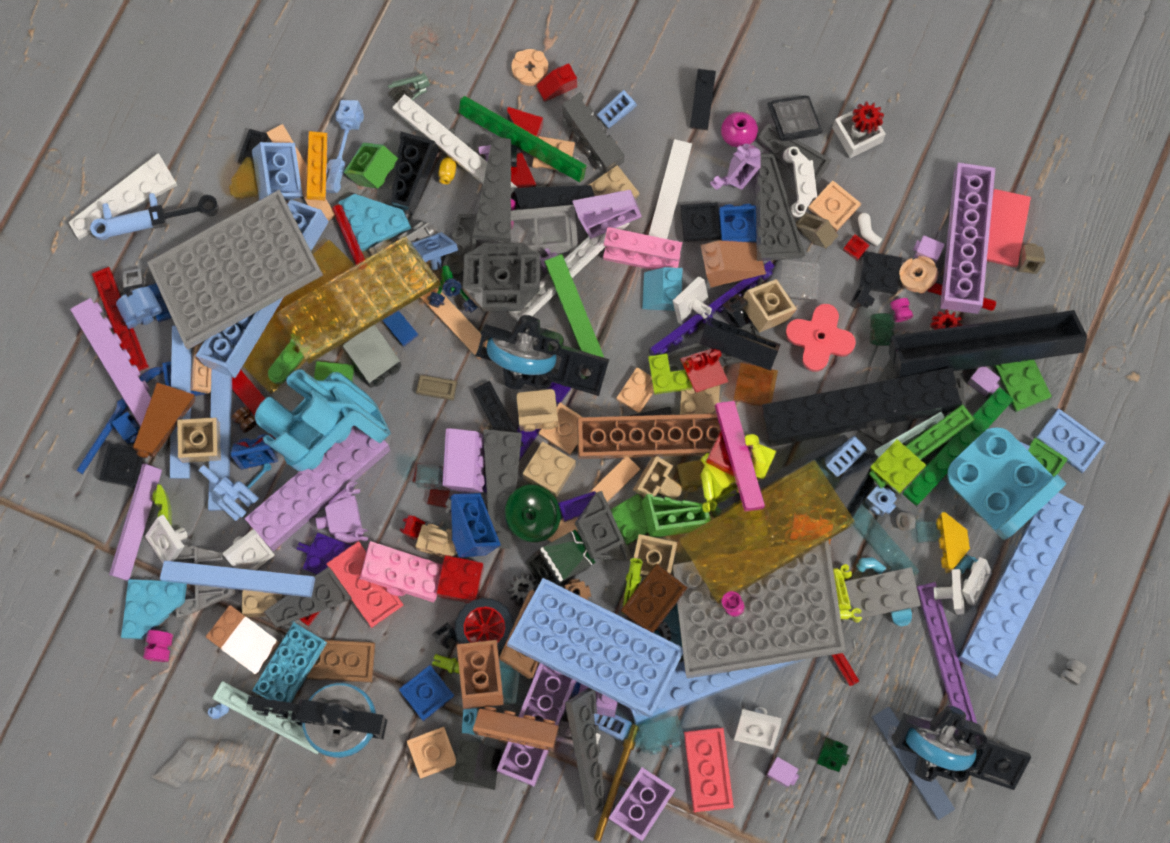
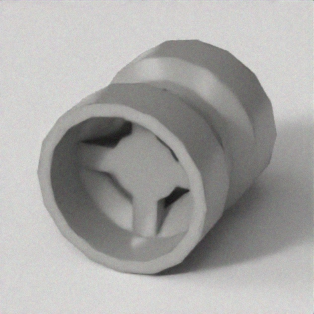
M1069 659L1066 664L1067 668L1062 671L1060 677L1066 682L1078 686L1081 681L1080 677L1085 673L1087 667L1077 660Z

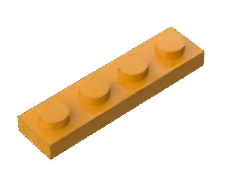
M309 131L306 199L325 201L327 133Z

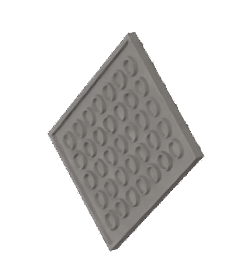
M280 190L147 262L187 349L196 346L323 276Z
M828 537L673 565L674 577L688 587L677 602L687 679L846 652ZM734 591L741 596L745 605L741 615L732 617L726 613L722 605V598L727 592Z

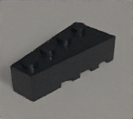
M401 131L391 203L395 208L403 210L405 214L413 216L439 149L434 140Z
M591 185L514 188L519 210L574 205L573 200L594 197ZM565 216L538 218V226L565 219ZM534 218L522 220L525 230L535 227Z

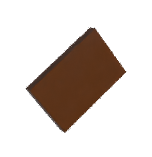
M656 563L620 611L642 628L654 633L688 587Z

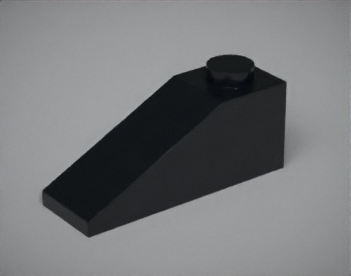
M698 69L690 122V128L708 131L716 71Z

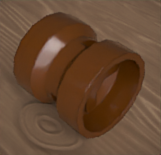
M246 406L238 409L231 417L235 423L240 425L243 433L249 432L257 425L255 416H251L250 410Z

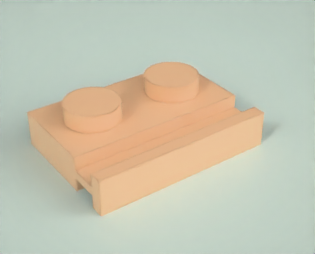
M636 368L616 400L631 410L641 413L654 393L651 376Z

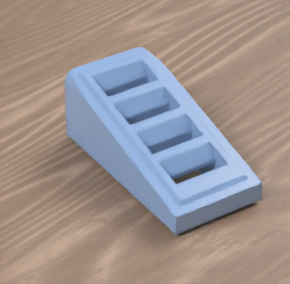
M623 90L597 116L610 128L631 112L637 104ZM625 99L629 105L625 106L621 101ZM619 104L623 110L620 111L615 105ZM613 108L618 115L614 116L610 109ZM605 113H608L612 118L611 121L604 116Z
M853 436L825 457V464L838 477L867 448ZM854 445L858 450L855 451L851 446Z
M594 714L595 725H598L600 731L624 742V739H627L632 725L630 721L615 715V718L603 715L601 721L597 724L596 722L600 715ZM609 717L610 720H609L607 726L604 727V724H605L607 718ZM615 721H617L618 723L616 724L614 730L612 731L611 729H612V727H613Z

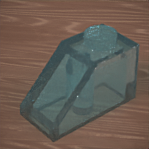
M417 464L415 481L417 488L452 490L443 486L444 467Z

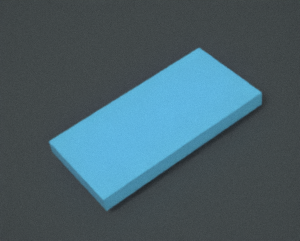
M293 622L252 691L265 699L291 703L327 642Z

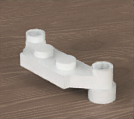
M789 147L783 152V159L788 163H793L797 202L791 206V212L794 218H800L805 214L812 199L817 198L813 160L809 161L797 147Z

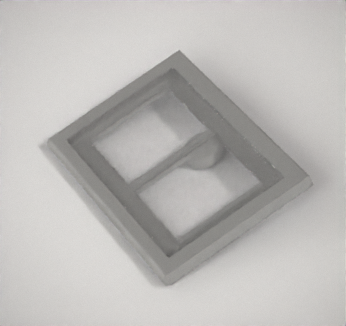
M574 205L512 210L511 242L498 241V243H523L540 255L546 254V248L550 250L551 254L553 252H573L578 247Z

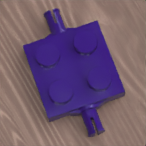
M317 532L315 540L310 546L299 542L298 545L301 547L297 546V550L307 553V559L302 569L319 574L328 568L327 563L347 550L351 545Z

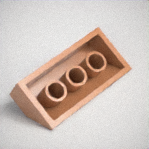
M485 706L484 709H479L473 732L475 735L554 752L559 726L555 725V721L544 719L543 722L535 721L536 717L524 715L523 718L516 717L514 712L504 711V714L496 712L495 708Z

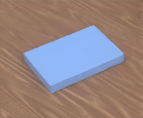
M1059 408L1036 437L1050 448L1068 458L1066 462L1081 473L1087 469L1106 443Z

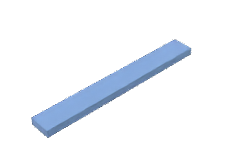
M172 326L171 387L191 393L192 348L187 349L184 346L176 326ZM191 408L182 420L191 419ZM176 427L170 435V479H190L191 462L182 463L178 458V427Z
M212 369L210 418H217L220 422L221 461H209V470L220 480L224 476L230 480L232 377ZM209 481L208 510L224 511L217 504L220 498L212 491L215 485Z
M164 561L160 580L164 582L312 597L315 583L313 576Z

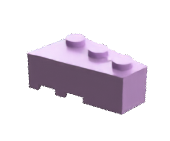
M631 190L573 200L577 216L590 239L606 233L608 227L616 228L642 217Z

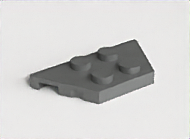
M603 492L595 493L575 522L590 558L617 561L632 559Z

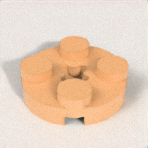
M534 49L519 51L515 54V58L512 61V74L523 85H537L548 74V61L541 51ZM532 64L535 68H532V71H528V68H525V66Z
M918 256L914 260L912 258L908 259L900 268V280L903 286L909 291L920 294L925 293L931 288L939 275L934 261L924 256ZM922 271V275L916 277L915 273H920Z

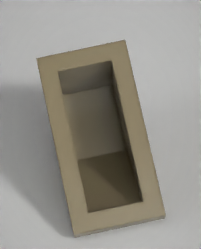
M805 212L796 222L797 230L813 244L826 249L838 237V234L827 219Z
M1028 243L1021 248L1018 272L1037 274L1045 263L1043 247Z

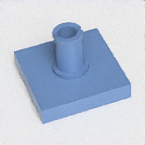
M442 232L408 244L409 251L421 261L427 262L430 260L432 270H439L438 266L440 269L442 268L441 256L458 250L457 243Z

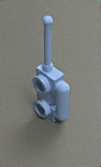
M344 130L337 159H329V163H327L326 193H338L341 188L340 182L345 171V162L342 160V155L349 130Z

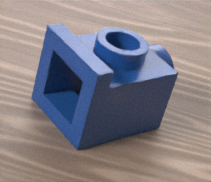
M127 411L113 421L112 424L124 441L130 445L135 443L140 427Z

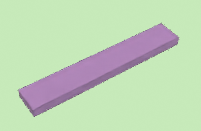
M142 464L109 573L110 576L125 581L130 579L152 506L153 491L157 489L161 476V469L148 464Z

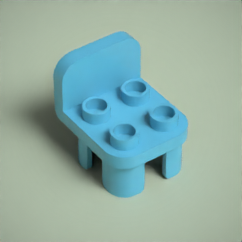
M296 370L287 377L286 382L288 386L305 399L294 410L290 411L272 397H267L259 405L255 413L256 423L276 438L274 440L269 435L263 437L264 442L283 455L286 463L297 471L315 469L322 462L324 453L335 443H341L347 439L351 432V427L354 425L378 443H382L391 434L373 399L339 372H333L325 380L317 381L304 370Z
M998 427L990 428L983 432L950 464L947 472L951 487L1003 540L1010 538L1067 484L1058 474L1052 476L1009 431Z

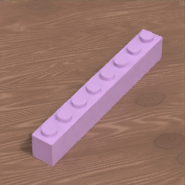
M89 298L70 310L141 427L152 398L148 394L150 389L145 380L140 381L138 376L141 374L136 365L131 366L128 361L131 357L127 350H122L119 346L122 342L118 335L111 333L110 328L112 326L107 317L102 318L100 313L103 311L98 302L93 303L92 299Z

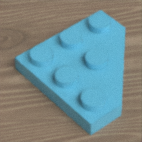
M357 194L339 201L362 252L384 240L386 241L411 229L405 212L401 209Z
M129 579L121 638L143 640L147 636L148 630H152L155 626L158 627L169 617L171 612L185 603L187 584Z

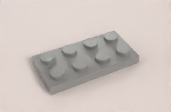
M912 567L845 581L852 608L849 609V612H852L855 608H859L862 611L861 614H854L855 617H862L863 619L921 606ZM851 618L848 620L843 619V623L852 621Z

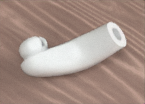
M861 213L858 217V223L862 237L873 245L878 246L882 238L872 231L869 214Z

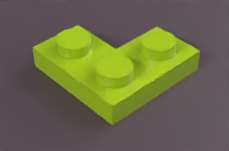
M667 354L648 356L654 395L692 390L691 382L685 370L670 372Z

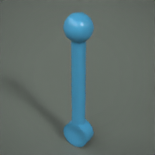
M269 463L264 464V469L246 487L250 489L266 471L271 470V465Z

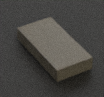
M420 375L416 395L454 401L457 381Z

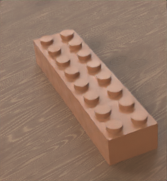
M717 414L582 417L577 419L578 459L704 456L710 453L721 431Z

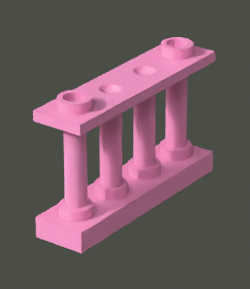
M608 227L604 246L606 247L603 260L649 270L663 267L678 268L682 242Z

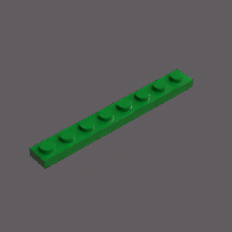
M466 96L460 99L459 114L501 138L511 139V144L580 183L584 179L587 166L584 163Z
M999 387L972 416L975 419L974 422L957 433L902 494L917 507L947 474L950 464L991 426L1014 399Z

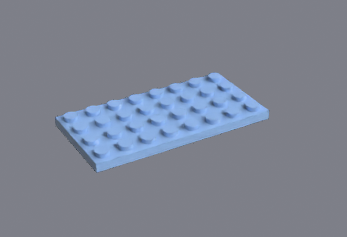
M544 578L507 643L508 647L650 719L683 655L682 647Z

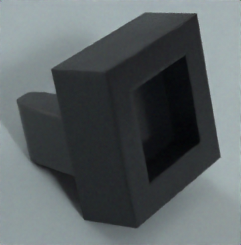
M866 286L858 288L850 306L855 309L861 306L866 308L872 306L875 299L869 295L871 289Z
M448 622L432 634L436 641L446 649L450 648L447 644V640L450 638L457 642L455 630Z

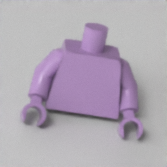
M743 144L742 147L739 146L737 152L733 154L734 157L731 160L728 175L722 177V179L716 176L710 184L716 190L723 185L727 186L730 184L742 190L761 166L760 150L750 144Z
M357 482L348 483L346 488L339 492L325 506L326 516L316 518L318 529L329 527L331 536L345 543L368 540V537H363V533L368 530L362 528L357 499L355 495L352 496V494L360 493V489L354 490V485Z

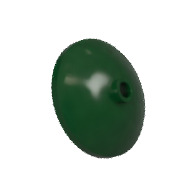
M522 486L511 493L505 504L504 514L507 526L516 537L530 543L542 542L550 538L559 527L561 520L560 506L554 495L541 486ZM526 513L531 516L530 519L526 518Z

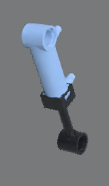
M150 193L149 202L151 207L144 211L112 217L109 205L107 203L103 204L104 219L94 220L91 223L90 230L97 239L106 240L112 236L153 227L154 229L166 227V219L195 212L203 213L208 217L214 216L219 210V205L216 198L211 195H204L200 198L197 205L164 212L162 205H158L155 194ZM212 202L214 205L212 209L207 210L204 209V204ZM104 225L106 227L105 231L101 234L97 233V228Z

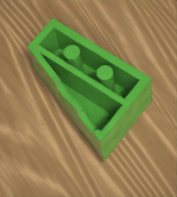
M646 494L641 502L650 537L705 531L711 524L709 512L705 513L703 511L702 503L671 500L669 497H654L652 494Z

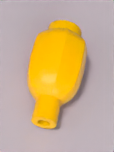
M448 155L441 161L438 170L439 182L444 185L450 184L456 173V162Z

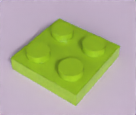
M896 439L874 462L870 469L900 494L926 467V464Z

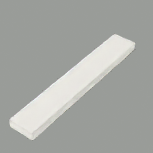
M674 139L649 236L668 238L692 143Z

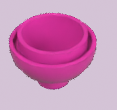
M745 112L731 113L724 119L721 126V135L724 141L736 148L742 147L743 144L751 145L758 134V126L755 119ZM742 123L744 126L738 127L737 124Z

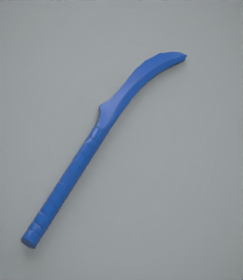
M163 367L152 368L139 377L140 381L145 380L148 383L151 379L164 372ZM123 398L117 402L114 414H112L110 420L76 471L83 475L114 427L112 422L119 418L126 409L127 404Z

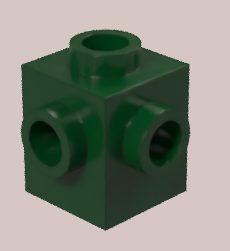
M826 737L816 764L840 772L842 765L846 766L850 757L847 754L848 745Z

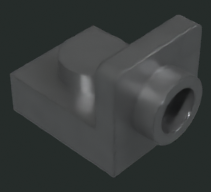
M141 268L122 272L123 288L127 297L133 294V290L144 287Z

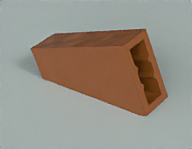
M160 383L156 384L133 446L138 456L148 458V456L155 457L177 427V420H182L195 403L196 398L194 394Z

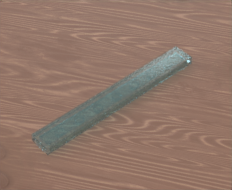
M822 459L806 468V470L830 497L839 483L840 477H837L826 466L825 460ZM861 503L851 523L892 571L912 567L913 575L916 576L920 571Z

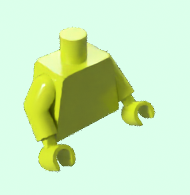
M746 435V446L753 445L751 460L757 481L766 477L777 451L759 444L757 435Z
M710 453L705 454L701 458V462L705 465L700 474L704 499H707V502L702 506L705 513L710 512V509L715 511L717 503L712 498L716 500L734 490L739 493L735 477L706 463Z
M844 564L840 570L838 568L833 569L841 619L848 620L851 618L853 622L858 623L862 620V617H855L854 614H861L862 611L859 608H855L852 612H849V609L852 608L844 579L851 578L852 572H844L849 570V566Z

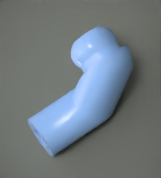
M220 703L208 709V716L212 717V719H219L228 713L229 708Z

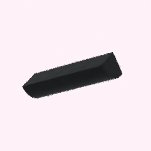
M711 317L706 323L699 343L770 371L781 346L780 343Z
M863 453L845 471L822 509L823 514L828 519L840 526L848 527L875 482L869 475V472L872 471L870 467L878 459V456Z

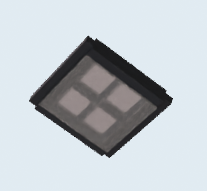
M809 96L785 98L767 103L780 141L813 137L823 133Z

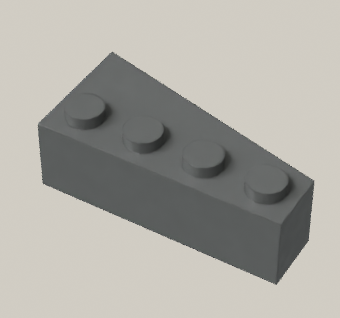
M579 92L562 104V122L567 129L570 128L574 132L573 136L576 141L584 145L587 155L595 159L597 168L607 173L615 166H619L624 162V154L612 136H606L605 126L601 121L595 120L594 110L590 105L586 107L583 102L584 96Z

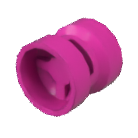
M908 298L897 299L890 303L891 309L895 313V322H903L913 318L912 310L909 309L910 303Z
M730 591L723 596L722 605L729 616L737 617L743 613L745 605L737 592Z

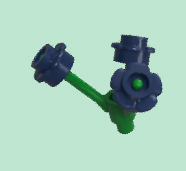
M443 266L442 279L437 293L431 292L430 296L427 297L429 304L436 308H439L440 305H445V297L441 295L442 290H444L445 295L449 297L452 295L457 296L460 293L466 301L462 305L465 308L464 311L474 312L478 306L461 289V283L453 278L449 266Z

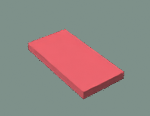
M997 189L993 190L987 253L988 262L1017 268L1031 197Z
M358 541L329 561L327 565L372 628L402 607L403 603L398 596L388 593L387 587L359 579L366 551Z
M724 728L684 732L693 812L734 808Z

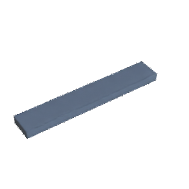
M890 706L872 716L936 819L939 820L954 811V806L936 779L929 782L915 774L917 754L894 746L891 736L895 733L899 721Z

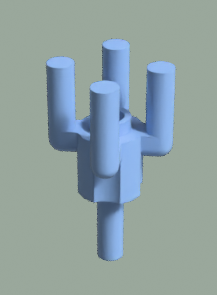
M202 465L198 470L215 485L212 491L220 498L217 501L218 506L235 521L246 514V511L235 502L237 498L247 507L259 499L241 481L233 484L225 476L220 480L205 465Z

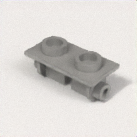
M421 221L413 226L414 230L408 234L406 231L397 237L399 240L395 244L402 245L399 248L403 254L410 252L408 244L415 242L416 238L420 240L434 234L431 227H426L430 224L429 222L423 223Z

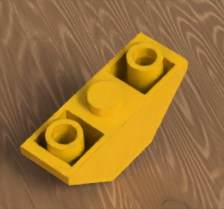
M942 512L936 519L937 530H940L941 534L938 540L939 548L943 549L941 565L942 568H945L946 573H950L968 552L970 546L967 529L946 512Z

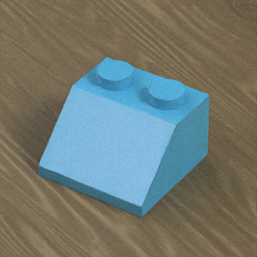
M663 267L644 272L642 309L675 311L673 300L682 292L683 268Z

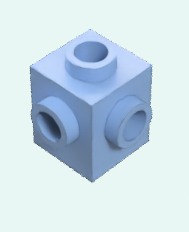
M341 100L339 110L335 114L336 121L341 129L359 130L364 114L358 100Z
M877 485L864 502L869 506V510L872 513L882 517L885 513L889 515L896 507L894 502L897 498L889 488L883 487L880 489Z

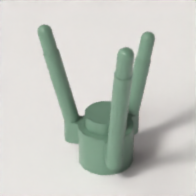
M421 73L410 78L394 81L388 85V88L412 83L414 89L419 90L410 97L411 100H414L419 95L427 92L426 87H429L430 84L426 74Z

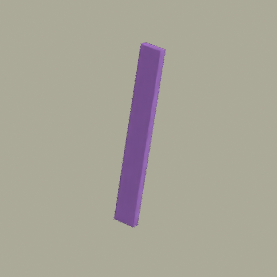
M936 582L917 586L921 608L949 704L964 711L966 720L977 723L941 599L935 600L934 587L937 588Z

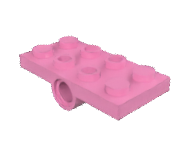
M370 541L359 579L387 587V592L395 596L408 594L434 603L437 597L443 565Z

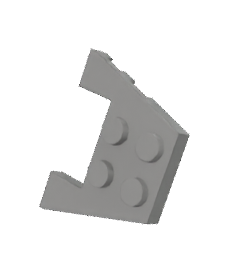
M183 544L184 548L176 558V561L194 559V564L234 568L221 552ZM195 585V598L185 599V603L176 608V618L182 619L235 595V591L228 588Z

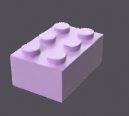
M642 767L608 820L642 842L676 789Z

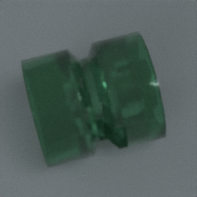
M877 313L870 316V328L873 329L870 331V344L877 346H888L890 344V336L894 335L892 330L895 327L894 315Z

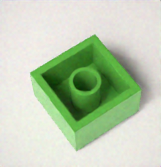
M363 142L343 173L358 186L378 189L385 182L387 174L394 168L398 158L384 145Z

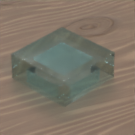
M936 521L916 523L917 543L938 541Z

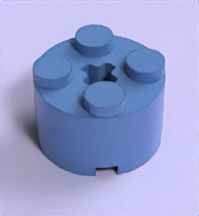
M149 287L135 289L132 291L133 294L127 297L125 294L116 302L118 310L129 329L141 323L143 325L150 324L154 321L153 317L162 312L155 295Z

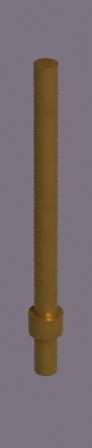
M632 724L627 739H624L622 745L624 749L593 840L599 842L602 840L631 750H634L636 744L634 741L639 726Z

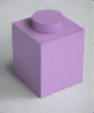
M923 236L922 240H917L913 251H916L914 258L917 259L918 256L928 257L936 265L944 244Z
M979 367L967 384L986 397L989 392L993 395L1000 386L997 384L1000 377L987 367Z
M779 757L775 759L766 775L786 788L790 784L794 786L799 777L796 774L798 768Z

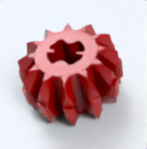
M866 101L864 106L859 103L857 109H854L852 113L854 115L852 117V122H855L854 127H860L861 133L864 130H867L868 134L872 130L876 132L879 128L878 126L883 124L884 113L880 112L881 106L875 108V102L869 105Z
M947 309L944 314L938 311L937 316L932 317L933 322L930 324V328L934 330L943 329L946 326H943L944 323L948 324L947 327L963 326V324L959 323L961 317H954L956 312L949 314Z

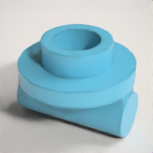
M911 608L891 612L893 623L897 626L908 625L912 620Z

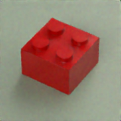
M445 555L437 596L464 603L478 600L484 563Z

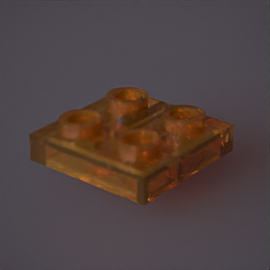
M740 363L733 401L761 407L762 404L772 403L778 370L771 369L770 371L759 366Z

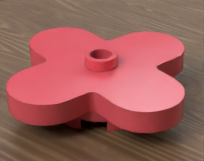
M830 304L819 305L815 309L811 321L795 319L788 324L786 329L788 341L793 345L803 347V365L812 372L823 370L831 354L844 357L851 354L855 348L856 341L852 333L837 328L839 314L837 309Z

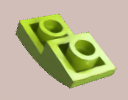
M157 484V490L153 491V501L159 508H162V510L159 509L158 517L164 515L169 524L172 525V511L168 494L162 485Z

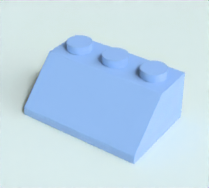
M260 142L252 149L259 201L278 190L281 191L286 201L303 196L295 143Z

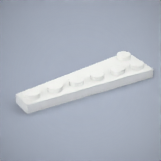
M158 153L68 223L80 240L92 233L90 226L94 220L104 219L103 204L107 203L109 205L112 217L125 215L148 202L150 193H154L156 198L174 188L177 184Z

